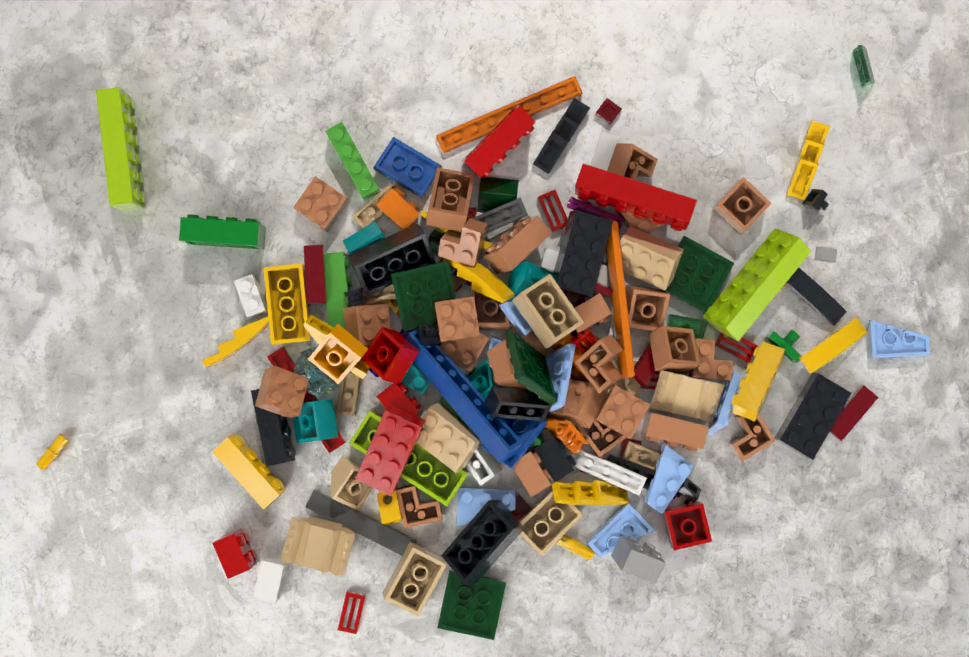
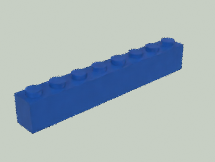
M416 330L410 332L406 340L419 351L413 361L499 463L513 456L523 442L502 418L492 417L485 403V398L439 345H420Z

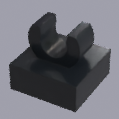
M812 189L802 205L807 209L820 210L821 208L825 211L829 206L825 201L828 194L824 190Z
M426 323L416 327L420 345H438L441 341L437 323L434 325Z
M686 478L679 488L676 497L679 498L681 495H684L686 497L685 504H688L690 501L694 504L699 498L701 489Z

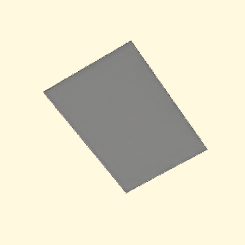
M816 247L815 260L836 262L837 249Z

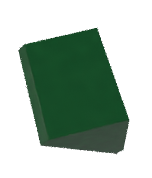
M482 176L477 212L486 213L516 200L519 180L495 177L485 178Z

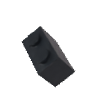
M556 437L550 438L534 449L554 482H558L577 470L575 468L576 461L571 454L569 456L564 450L566 446Z

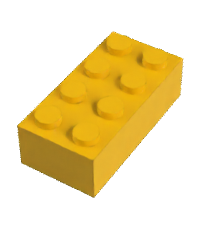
M301 263L263 267L271 345L313 341V337L303 326L310 316V306L306 303L305 265Z

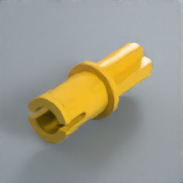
M59 434L50 447H46V452L37 461L36 465L40 469L46 470L52 461L60 456L59 453L70 440L64 435Z
M563 535L556 542L557 545L570 550L571 554L576 553L587 560H591L595 552L593 549L579 543L580 540L576 541L566 535Z

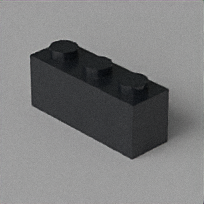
M492 386L485 399L492 417L544 421L551 408L549 403L545 400L542 401L537 394L527 389Z

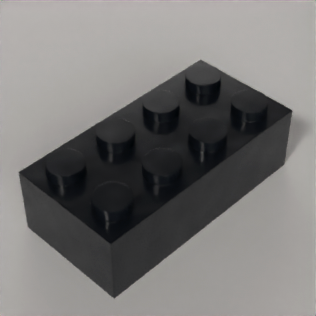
M578 210L570 211L552 276L561 290L585 297H593L613 221Z
M418 223L347 255L366 297L393 285L392 273L436 264L426 235Z
M812 373L774 439L805 458L814 460L852 393L821 374Z
M488 500L441 556L465 585L477 583L525 527L501 500Z

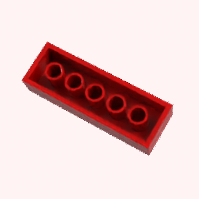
M584 163L575 184V195H578L577 197L581 200H594L599 206L607 207L609 205L615 207L614 210L626 213L627 211L633 213V216L639 219L646 217L652 219V222L655 224L663 225L664 223L670 225V228L676 231L687 229L697 203L696 199Z

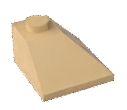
M342 455L331 472L330 497L358 511L373 487L355 479L361 466Z

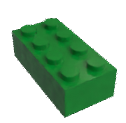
M187 214V218L181 217L179 241L188 245L264 250L266 227L257 219L251 218L241 221L235 217H226V220L218 219L217 216H207L204 219L199 217V215Z

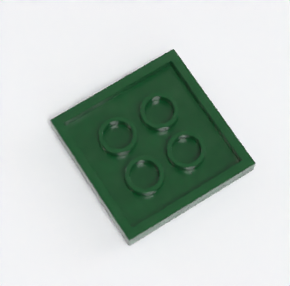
M683 236L678 244V247L682 248L683 252L674 279L665 292L706 313L712 306L734 262Z
M448 261L391 274L403 331L416 329L418 325L426 323L429 325L438 324L435 302L456 299Z
M511 330L506 334V346L510 351V362L514 367L516 381L525 385L530 392L537 394L542 401L545 400L550 405L556 403L557 398L546 357Z
M449 570L437 628L494 640L506 581L481 577L477 583L465 585L453 570Z

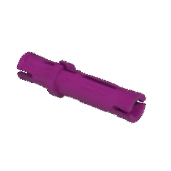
M571 196L568 201L570 204L567 203V208L617 221L619 229L623 225L620 223L624 222L623 217L595 207L591 202H583Z

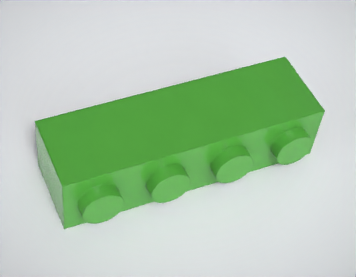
M343 122L326 130L330 141L363 200L366 201L380 193V189Z
M344 252L326 253L324 257L328 325L334 328L339 324L345 329L343 309L347 308L348 300L344 296V292L350 291L349 286H352L351 275H348L347 267H350V261Z

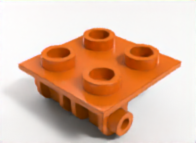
M554 418L545 419L547 421L545 427L554 437L560 439L572 453H579L582 444H589L571 421H559Z

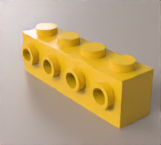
M764 341L760 348L756 347L753 354L755 359L753 363L749 362L746 369L747 376L740 381L738 387L740 389L739 394H734L731 401L734 414L752 421L756 420L782 363L785 349Z
M236 433L228 436L212 451L263 510L286 491L283 483L275 478L270 468L266 467L258 459L257 454L249 449L244 439Z

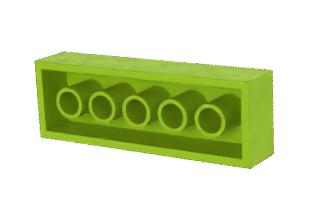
M120 87L96 90L109 206L120 211L144 208L143 203L146 202V197L141 187L143 175L139 171L141 157L139 153L137 154L139 139L135 135L134 129L137 127V122L132 112V109L135 107L134 100Z
M775 228L703 317L717 331L739 341L811 253V250L800 237Z
M372 409L369 410L348 444L366 454L382 415ZM416 442L401 478L445 506H448L469 471L463 468L455 473Z

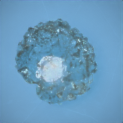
M314 347L301 352V355L297 358L294 373L309 378L307 392L320 396L323 393L328 394V392L334 391L338 384L308 360L317 348Z

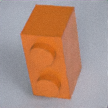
M390 187L375 205L402 230L406 229L420 215L417 212L419 208L412 201L407 203L403 199L405 195L397 187L395 190Z

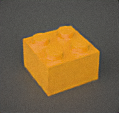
M337 324L308 360L339 384L368 348Z

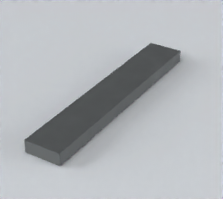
M316 489L313 490L305 506L336 523L343 524L344 527L403 556L410 542L417 543V540L332 499Z

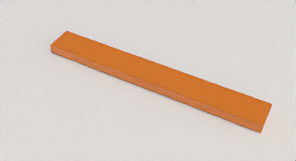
M573 76L436 135V138L444 154L488 135L516 106L520 105L530 116H533L578 97L583 92L576 76Z
M613 221L606 245L610 288L613 291L611 297L616 341L623 349L618 354L619 370L622 376L621 379L633 377L635 372L619 228L617 221Z

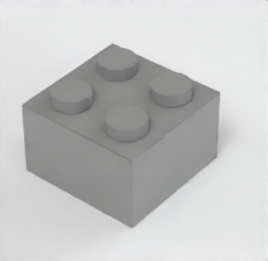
M620 535L611 554V557L622 571L655 584L666 564L661 557L662 554L655 550V546L647 542L644 544L639 543V540L632 536L624 537Z

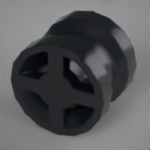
M363 288L344 292V296L348 300L347 308L366 303L362 297Z

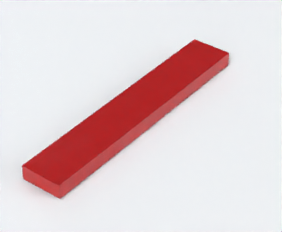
M284 346L267 356L272 366L303 376ZM308 384L303 403L319 401ZM339 431L338 437L321 440L329 453L346 443Z

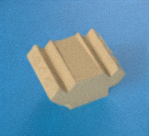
M661 370L650 408L713 422L724 385Z
M312 516L309 518L292 517L280 559L285 563H295L299 567L317 569L322 573L331 572L335 576L344 575L356 533L342 527L343 524Z

